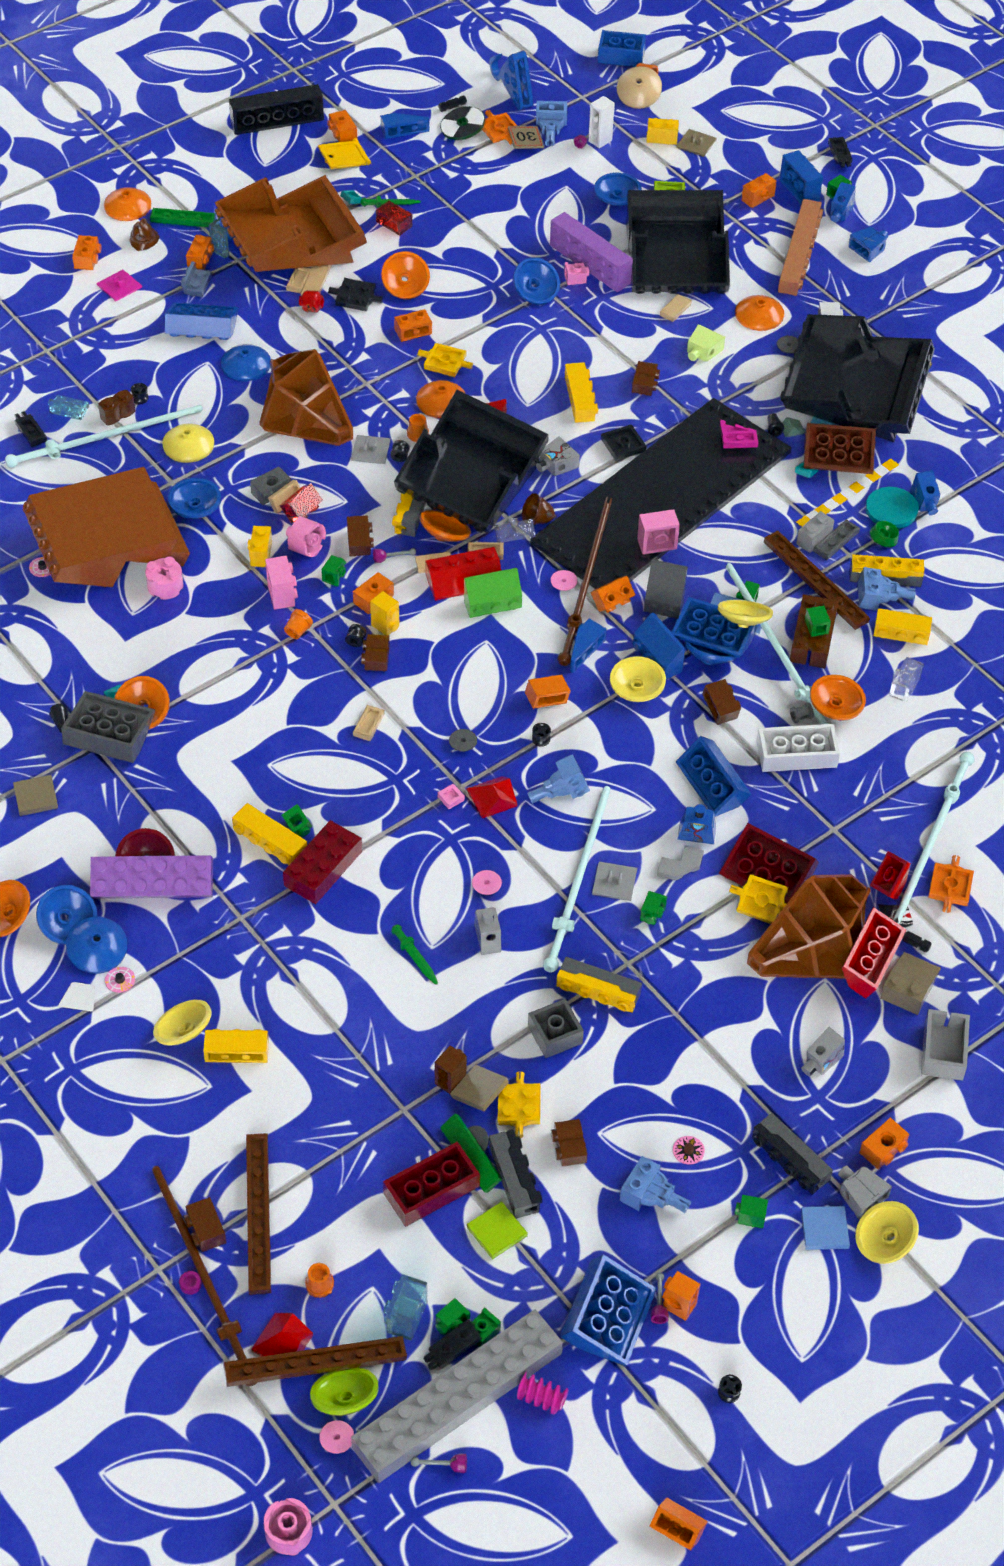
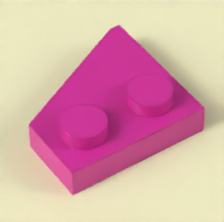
M720 420L723 448L758 447L756 430L744 428L737 424L733 427L727 425L726 421Z

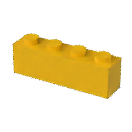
M585 362L565 364L564 377L575 423L595 421V414H598V405L594 403L595 392H592V380L589 381V369H586Z
M248 803L232 817L233 829L237 834L245 836L252 844L259 845L268 854H273L283 864L290 865L307 846L305 839Z

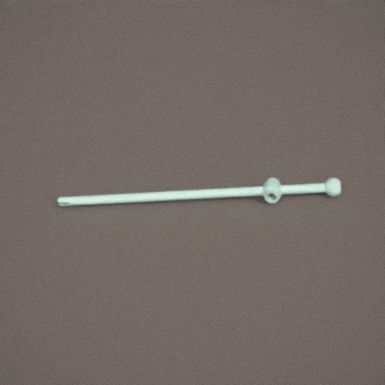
M197 405L61 444L51 439L45 443V448L18 456L9 454L5 457V462L8 467L13 468L19 462L47 454L52 459H57L60 457V451L198 413L203 410V407Z
M728 563L726 569L746 601L754 602L731 563ZM767 621L761 623L760 626L798 687L794 693L795 698L811 704L814 716L820 725L831 724L812 705L810 700L812 686H805Z
M963 752L960 755L961 764L953 783L945 789L943 806L893 918V921L899 925L951 804H954L959 799V786L968 766L974 763L975 758L971 752Z
M609 786L603 788L563 915L560 918L554 917L552 928L558 931L550 956L543 961V967L547 972H554L558 969L557 957L564 935L574 930L575 921L569 919L610 794Z

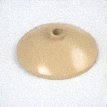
M638 66L628 69L620 76L617 83V93L620 100L631 108L643 109L653 105L659 99L662 92V82L659 75L648 67Z

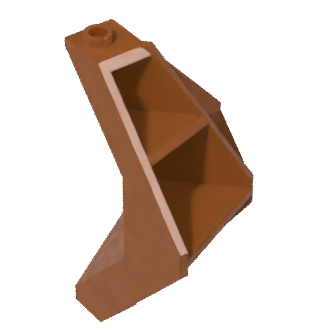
M316 349L288 353L269 361L271 376L259 422L264 431L337 446L353 440V426L322 357Z
M852 874L811 876L801 885L750 950L747 964L761 977L846 979L842 966L865 923V909L867 898L871 892L870 888L862 884Z

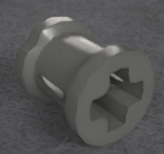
M805 703L804 706L790 708L791 719L794 723H798L799 720L806 718L813 719L814 711L811 704Z

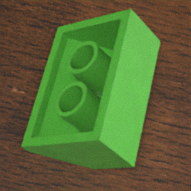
M517 568L464 578V604L470 618L522 608V591Z

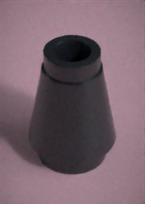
M771 413L768 415L767 430L774 437L780 436L783 433L784 425L777 414Z
M55 704L50 708L49 715L59 729V732L62 733L61 728L68 718V709L64 704Z

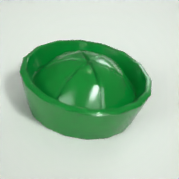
M879 521L870 528V536L881 546L893 547L898 544L899 530L891 522Z

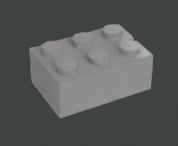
M928 1009L924 1025L921 1075L963 1081L967 1069L970 1015L951 1012L946 1027L944 1023L947 1012Z

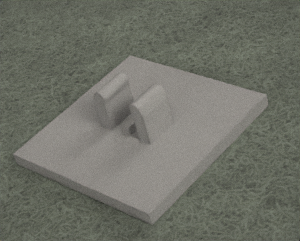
M357 435L351 461L385 464L391 438Z
M599 862L592 895L631 901L637 868Z

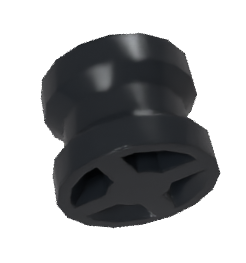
M136 383L131 386V394L134 396L135 404H144L149 400L148 389L145 384Z
M403 440L395 441L392 446L391 458L397 462L406 461L410 449L409 444Z
M352 624L349 627V633L346 635L345 641L350 646L360 647L367 631L359 624Z
M546 723L535 724L532 728V742L539 747L548 745L551 738L550 726Z
M731 1374L722 1377L718 1388L720 1399L726 1403L736 1402L742 1390L741 1380Z

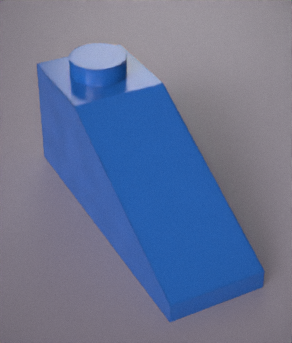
M400 113L380 115L381 130L385 139L430 131L429 117Z
M590 618L585 623H581L577 629L571 657L570 672L572 673L606 641L607 628Z

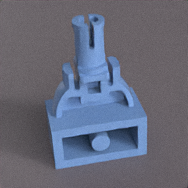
M537 101L536 125L540 126L542 134H545L546 129V146H549V141H551V146H554L555 130H557L558 135L560 134V129L563 126H567V101Z
M864 567L858 579L859 608L877 610L880 603L897 601L898 598L914 600L916 595L914 588L900 587L898 582L891 581L889 578L881 575L880 569Z
M573 754L555 762L559 771L551 775L548 780L543 781L542 787L527 793L532 804L547 796L552 799L556 796L571 794L574 799L590 791Z
M641 1156L621 1188L620 1201L638 1211L642 1205H657L661 1208L670 1205L685 1214L690 1207L691 1201L674 1193L675 1186L668 1183L665 1175L660 1172L661 1165Z

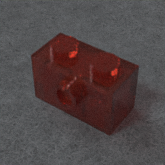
M387 201L376 209V222L399 236L413 227L412 214L391 201Z
M309 483L299 488L280 507L290 522L293 523L299 516L307 518L309 512L319 508L318 504L323 499L312 483Z

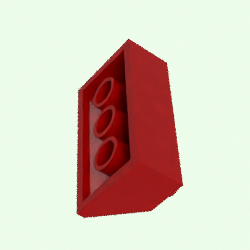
M495 547L425 560V575L435 601L464 595V578L502 571Z
M874 907L871 909L842 966V971L849 988L864 998H867L877 990L907 930Z

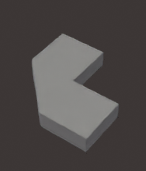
M685 846L681 861L662 857L657 876L678 880L685 874L699 870L704 850Z

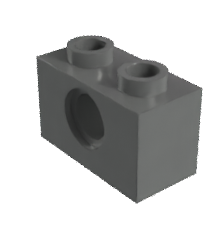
M278 466L250 481L251 494L262 505L270 502L268 497L291 482V478Z

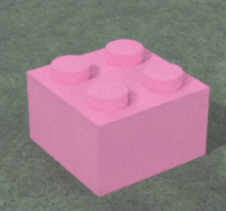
M674 509L639 515L637 540L642 554L677 549L680 524Z
M287 556L265 559L267 584L273 609L295 606V599L298 596L297 590L294 588L297 586L296 577L291 574L293 573L292 562L288 563Z

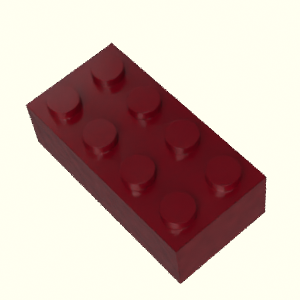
M329 820L284 870V886L312 903L317 904L362 853V838Z
M455 1142L384 1180L383 1194L406 1227L480 1187V1173L460 1144Z

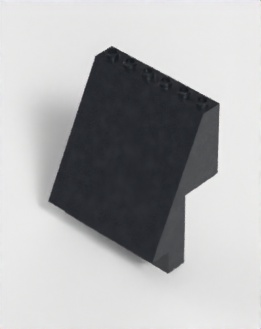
M628 190L626 229L628 253L633 259L632 292L637 294L652 292L653 294L668 292L670 294L684 292L686 294L700 292L702 294L716 292L723 294L728 292L730 288L728 231L724 233L723 190Z
M807 314L806 320L803 322L802 333L798 337L797 349L794 350L793 362L789 366L788 377L785 379V387L780 395L785 408L841 426L876 429V437L895 442L897 433L910 434L935 350L932 340L874 337L865 316Z
M456 390L431 435L424 428L394 480L395 488L402 494L407 493L418 502L423 501L427 503L432 509L441 510L448 517L453 516L464 525L474 526L473 528L480 533H483V531L489 533L537 468L536 464L539 462V457L549 441L548 434L462 391Z

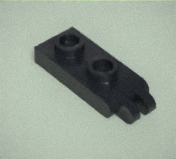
M844 137L829 138L828 145L836 164H840L841 168L845 167V163L847 167H851L853 159Z
M25 411L21 412L22 417L18 413L15 414V424L31 447L47 441V436L31 414L27 415Z
M467 1319L429 1347L430 1353L425 1355L423 1359L425 1363L430 1362L428 1364L430 1370L439 1367V1369L444 1368L483 1338L472 1320Z

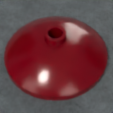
M141 828L130 832L121 840L115 856H175V851L172 843L164 834L154 829Z

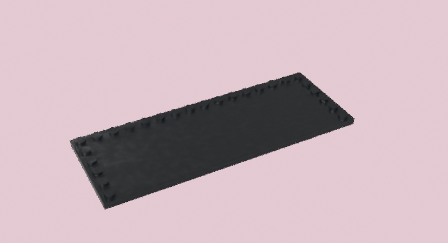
M712 398L530 539V544L583 580L605 499L608 497L607 503H609L610 498H612L589 585L594 589H598L623 576H627L631 582L651 566L652 559L658 560L668 552L642 554L637 540L640 514L674 509L680 524L679 543L791 453L792 447L720 401ZM720 420L726 421L727 425L733 427L737 424L744 428L756 430L758 447L723 448Z

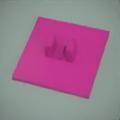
M123 269L97 283V286L115 301L142 288V285Z

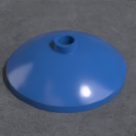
M616 172L601 176L596 181L594 190L596 196L603 202L614 206L627 205L628 190H642V187L635 177Z
M534 257L527 258L520 262L514 271V287L517 293L529 303L537 305L549 303L559 292V275L556 269L546 260Z
M242 344L232 347L224 353L221 359V368L224 374L231 379L253 381L267 374L270 370L269 361L271 358L268 352L259 346Z
M202 478L182 480L175 484L168 494V504L171 510L181 517L190 519L210 515L219 507L221 502L219 488L213 482Z
M685 641L687 650L707 665L728 663L738 658Z
M60 885L47 891L40 899L36 910L37 924L41 932L49 940L61 945H66L68 933L76 923L85 918L97 917L96 906L90 895L81 888L72 885ZM62 914L67 916L66 921L61 919Z
M89 917L76 923L69 931L66 939V952L70 961L80 970L93 974L105 973L116 968L123 961L127 952V938L123 929L113 920L105 917ZM95 937H98V938H100L101 940H100V941H94L93 939H94Z

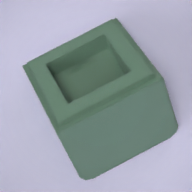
M786 417L782 422L785 437L805 433L800 420Z

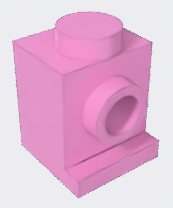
M565 262L564 276L567 285L586 283L587 276H589L588 266L585 267L584 263L568 264V262Z

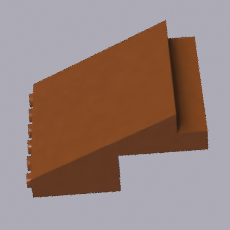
M326 175L279 198H276L272 185H269L268 179L265 177L215 202L217 207L215 212L218 218H222L221 222L224 228L228 227L227 232L231 238L234 237L233 241L236 247L240 246L239 251L243 257L246 256L245 260L248 266H252L255 272L354 263L350 251L367 243L364 231Z
M145 467L31 494L23 504V512L27 517L28 524L33 531V535L36 538L38 547L42 552L54 582L113 587L126 561L148 563L161 558L173 557L180 566H184L190 555L157 483L150 480Z

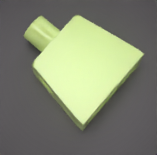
M698 325L688 340V358L691 361H696L697 358L705 362L709 361L724 350L725 336Z

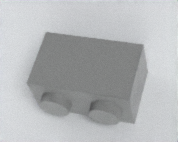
M820 511L799 529L796 544L811 553L814 547L833 531L835 520Z

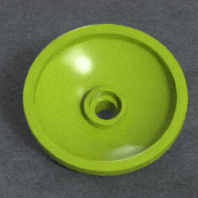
M363 1368L328 1372L313 1384L310 1391L311 1402L317 1410L329 1415L343 1416L353 1414L367 1407L375 1399L379 1391L378 1380L372 1372Z

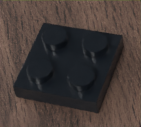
M632 424L601 434L602 442L615 461L642 453L647 449L646 444Z

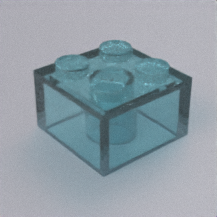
M402 1274L400 1280L395 1281L392 1294L394 1295L392 1300L386 1302L384 1323L387 1324V1333L403 1336L404 1339L412 1341L428 1303L427 1282Z

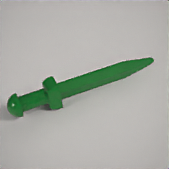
M376 196V199H366L365 197L361 199L363 207H366V205H376L377 208H381V205L421 203L420 200L381 199V196Z
M394 925L391 932L400 940L401 950H406L422 973L437 985L438 981L435 974L414 946V939L404 934L401 930V925Z

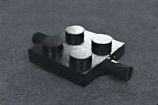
M344 278L339 288L329 287L328 294L337 295L335 305L367 311L372 302L381 304L383 302V297L374 295L375 283Z

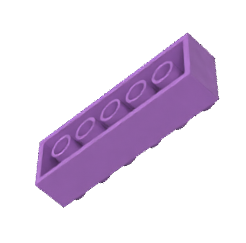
M566 212L551 220L550 246L562 253L574 263H584L585 267L588 266L590 274L616 292L631 284L633 259Z
M211 855L91 857L90 897L93 899L213 897V857Z

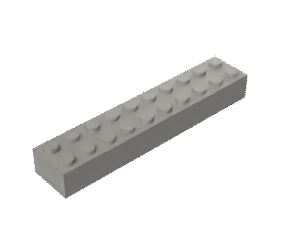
M534 1309L351 1436L352 1449L376 1481L380 1483L410 1462L412 1458L420 1455L519 1385L526 1371L528 1378L562 1354L563 1342L537 1310Z

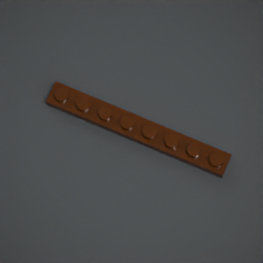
M778 530L764 537V543L821 598L839 601L837 613L851 627L856 630L869 623L870 617Z
M268 1133L246 1134L249 1295L271 1293Z
M403 1336L228 1361L224 1362L223 1368L226 1386L231 1387L405 1361L407 1353Z

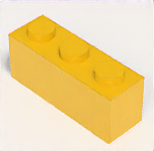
M878 608L873 636L928 645L932 617Z
M205 1030L203 1051L205 1062L268 1063L269 1038L267 1030Z

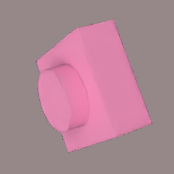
M454 784L438 792V798L448 809L465 801V796Z

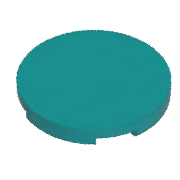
M897 487L879 488L868 496L866 502V513L874 523L888 521L898 529L911 525L919 511L916 498L908 491Z

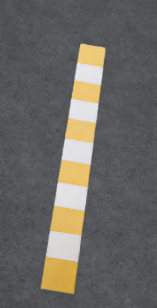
M889 459L874 469L873 474L865 475L796 521V523L803 527L820 511L824 514L829 513L899 466V464Z

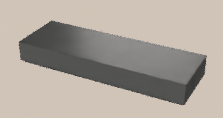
M846 519L814 547L813 552L828 560L860 532V527Z

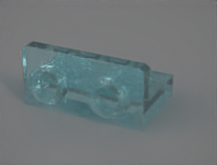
M218 218L209 224V234L214 245V252L225 259L229 256L228 233L223 228L221 218Z
M57 395L55 399H49L48 401L50 413L78 420L83 419L89 408V402L61 395Z

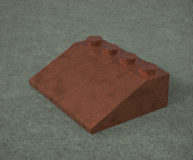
M807 423L804 441V468L873 474L876 429Z

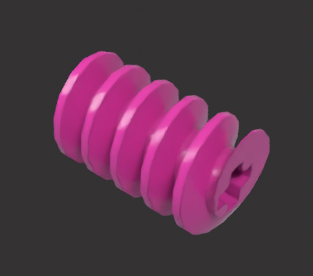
M526 1371L518 1388L517 1399L522 1400L526 1396V1403L528 1404L534 1400V1406L539 1407L542 1404V1408L545 1411L551 1406L552 1414H556L558 1410L561 1411L569 1389L566 1388L563 1393H560V1385H557L553 1390L551 1381L544 1386V1378L541 1377L538 1382H535V1375L532 1374L527 1379Z

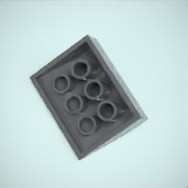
M85 691L61 728L63 744L134 763L144 744L155 709Z

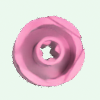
M299 516L293 525L289 526L286 530L288 549L307 557H315L323 547V545H320L322 539L325 540L326 537L324 525Z
M173 557L161 558L147 563L145 574L148 592L152 596H158L163 600L179 595V591L184 586L180 564Z
M286 1498V1500L273 1503L267 1509L264 1516V1530L269 1546L280 1554L295 1556L309 1544L313 1532L312 1520L309 1510L304 1503L297 1499Z

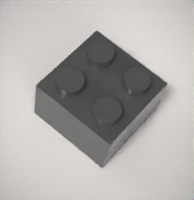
M566 999L528 1013V1028L545 1058L583 1044L584 1030Z

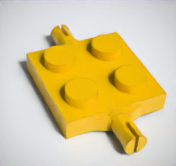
M435 343L429 351L418 350V356L427 358L424 363V369L455 377L462 367L470 370L473 367V363L464 361L467 356L466 350Z
M750 874L743 888L731 884L729 893L740 896V902L736 909L738 913L772 924L787 905L784 898L788 887Z
M517 1072L516 1083L507 1084L498 1095V1125L515 1127V1135L520 1136V1138H523V1127L540 1124L541 1084L524 1083V1072H521V1075Z

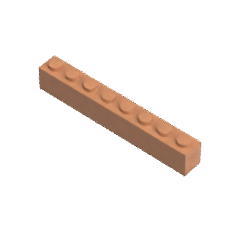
M803 199L780 277L779 293L797 296L799 289L802 290L804 282L802 279H805L807 271L805 269H808L809 259H811L812 249L814 248L823 216L822 202Z

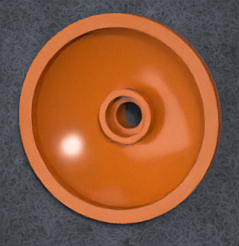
M133 187L114 190L104 200V210L107 215L120 221L139 219L145 216L151 209L149 195Z
M403 251L391 255L385 261L381 271V278L384 287L390 294L400 299H412L418 297L426 290L430 280V271L428 265L420 256L412 252Z
M752 295L742 299L737 304L735 315L743 326L752 330L766 331L774 329L782 323L784 309L778 301L769 296Z
M437 380L420 388L416 396V403L424 414L434 418H441L456 390L464 393L465 391L453 382Z
M427 510L423 511L420 515L423 527L439 541H463L469 538L471 534L468 525H464L453 516L448 517L440 511Z
M842 675L823 676L813 683L810 690V700L814 708L822 715L834 720L853 719L861 714L866 704V696L860 685Z
M137 676L127 680L118 689L114 698L140 706L148 705V708L155 709L149 730L158 726L165 719L170 707L169 694L164 685L157 679L149 676Z
M16 880L0 882V937H5L16 931L23 924L29 912V891L25 885Z

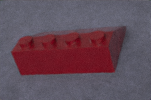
M747 823L719 874L742 887L747 883L750 874L786 886L788 890L784 900L787 904L801 885L813 875L819 862L807 853Z

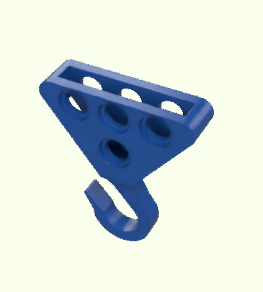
M523 50L511 54L500 70L498 60H500L502 53L491 57L489 60L491 73L497 81L502 80L518 111L532 107L533 96L526 52Z

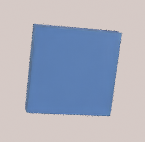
M845 1206L801 1207L805 1250L849 1249L850 1243Z

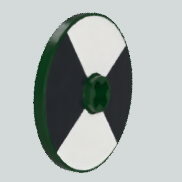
M466 106L454 109L442 119L440 124L441 132L446 138L451 140L471 138L484 127L485 116L476 107Z

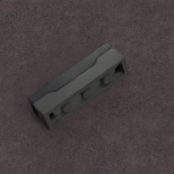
M773 1113L754 1127L752 1134L754 1143L758 1147H762L773 1161H777L789 1176H793L802 1189L808 1190L813 1195L830 1181L833 1169Z
M514 1129L489 1135V1149L497 1171L502 1177L501 1182L514 1217L517 1219L539 1213L540 1204L543 1203L540 1191L535 1189L536 1181L533 1172L529 1173L527 1155L522 1154L520 1136L515 1135Z

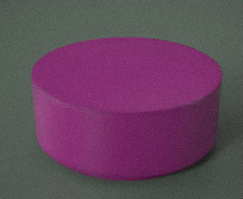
M194 1271L183 1273L179 1279L181 1291L188 1295L197 1293L202 1286L200 1275Z

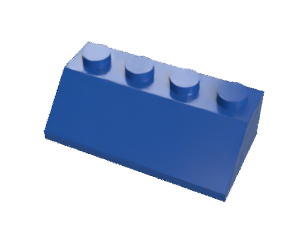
M700 736L676 761V764L707 808L714 811L715 817L740 807L752 795L719 747L711 739Z

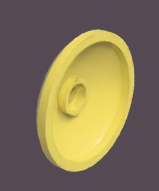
M181 424L165 434L162 442L163 450L168 457L175 461L183 463L196 462L204 459L212 452L214 437L207 428L201 425Z
M726 600L718 604L720 614L742 628L764 623L773 616L771 608L752 601Z
M629 657L619 661L613 667L610 674V684L614 692L623 699L633 702H645L661 694L666 684V675L662 667L649 658Z
M189 1000L169 1009L159 1018L154 1026L153 1035L157 1042L173 1046L186 1043L197 1037L210 1021L212 1011L209 1004L203 1000Z
M896 1201L881 1202L868 1209L857 1225L855 1236L858 1249L868 1260L875 1263L888 1264L898 1261L906 1256L915 1245L918 1238L919 1225L915 1214L906 1205Z

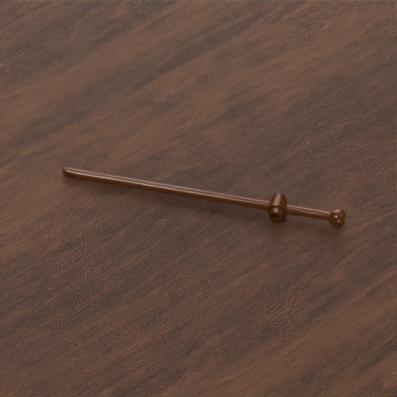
M608 497L605 499L574 613L567 621L569 631L563 652L557 657L558 663L562 666H567L571 663L570 651L575 633L582 623L580 615L612 498H610L609 503H607Z
M154 1166L152 1171L222 1324L221 1327L216 1328L217 1334L221 1341L227 1339L230 1342L237 1360L247 1359L237 1338V1334L242 1332L238 1320L232 1322L229 1320L159 1166ZM251 1383V1384H245V1385L250 1387V1386L256 1385L257 1383Z

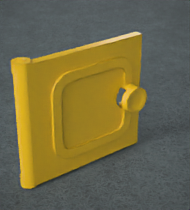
M354 138L352 141L318 145V149L330 169L371 164V160L366 155L357 138Z

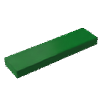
M153 208L150 222L213 228L216 215L209 212Z
M454 1114L440 1128L451 1144L455 1142L460 1144L480 1173V1187L485 1193H489L502 1180V1177L460 1116Z

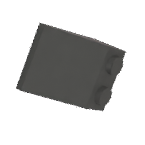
M652 559L645 595L644 612H654L658 615L679 618L684 604L687 566Z

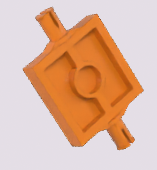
M486 110L485 115L488 118L485 119V125L482 130L493 143L507 140L511 145L512 140L508 126H517L507 113L494 115L490 110Z
M956 855L952 856L951 864L935 863L928 898L943 901L942 911L945 912L947 908V913L951 912L952 904L968 906L974 871L960 867V856L958 855L956 861Z

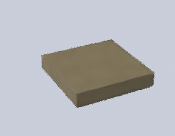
M52 775L13 782L20 816L58 808Z
M474 1065L450 1094L453 1099L484 1112L509 1081L505 1076Z

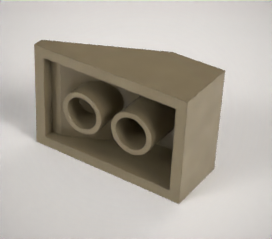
M904 952L891 970L883 986L880 999L918 1015L941 968Z

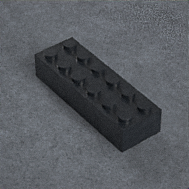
M318 84L229 99L230 122L234 135L324 120L323 95Z

